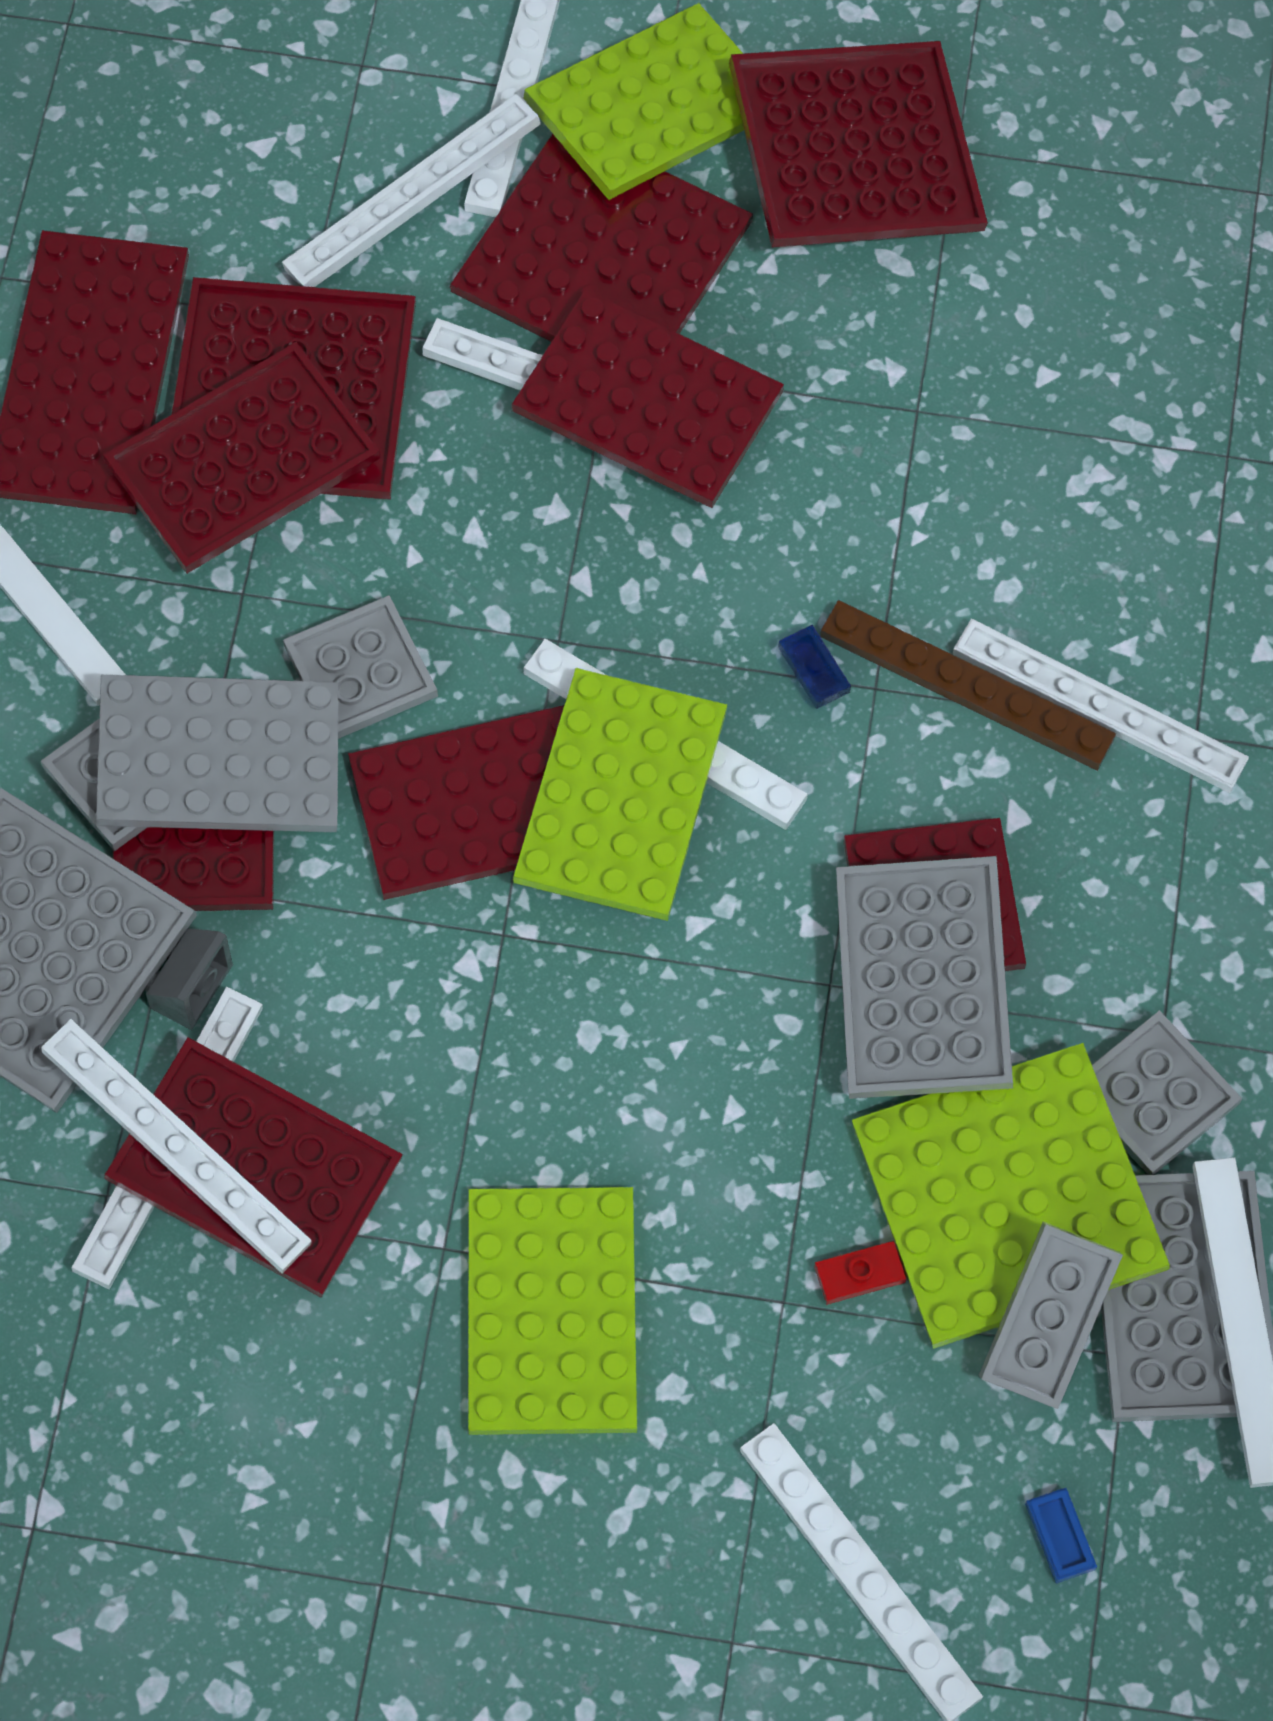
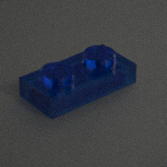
M813 624L779 641V650L816 709L850 693V683Z

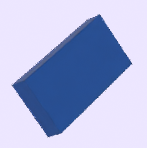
M1067 1488L1027 1500L1025 1503L1055 1583L1057 1584L1095 1571L1097 1568L1095 1559Z

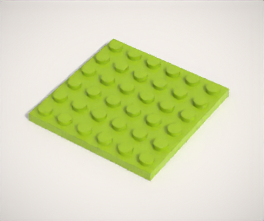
M1083 1043L1012 1066L1013 1088L932 1093L852 1120L854 1131L933 1349L999 1327L1043 1222L1119 1251L1123 1255L1108 1290L1167 1271L1170 1268L1169 1261Z

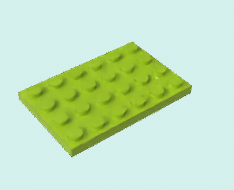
M697 3L526 88L523 99L608 200L744 131L729 67L731 54H743V52L701 4Z
M575 668L513 876L514 883L668 921L726 716L727 704Z
M633 1187L469 1189V1435L637 1433Z

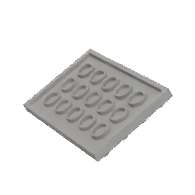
M101 674L96 826L337 832L338 682Z
M997 857L836 867L849 1099L1013 1088Z
M1238 1171L1273 1361V1328L1255 1171ZM1194 1173L1135 1175L1169 1261L1170 1268L1167 1271L1108 1290L1102 1303L1101 1311L1112 1422L1237 1417Z

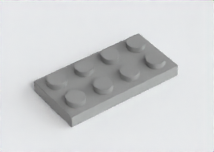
M1043 1222L981 1368L979 1377L982 1380L1058 1409L1123 1255L1119 1251Z

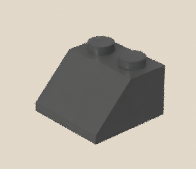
M187 929L182 939L179 940L167 957L168 961L161 972L157 971L146 985L145 991L147 992L146 996L150 1009L192 1031L233 966L227 936L220 931Z

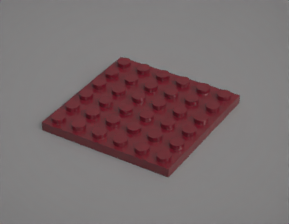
M941 41L731 54L729 67L772 247L985 231L988 222Z
M552 134L451 282V292L550 342L556 336L585 289L680 334L752 223L753 213L666 171L608 200L554 134Z
M193 277L172 414L297 342L380 451L379 460L322 494L391 500L416 296Z

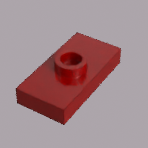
M894 1241L818 1261L814 1265L826 1305L906 1282V1276Z

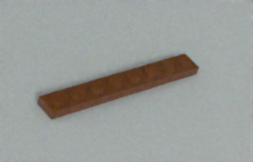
M840 600L837 601L821 629V638L1097 771L1115 740V732Z

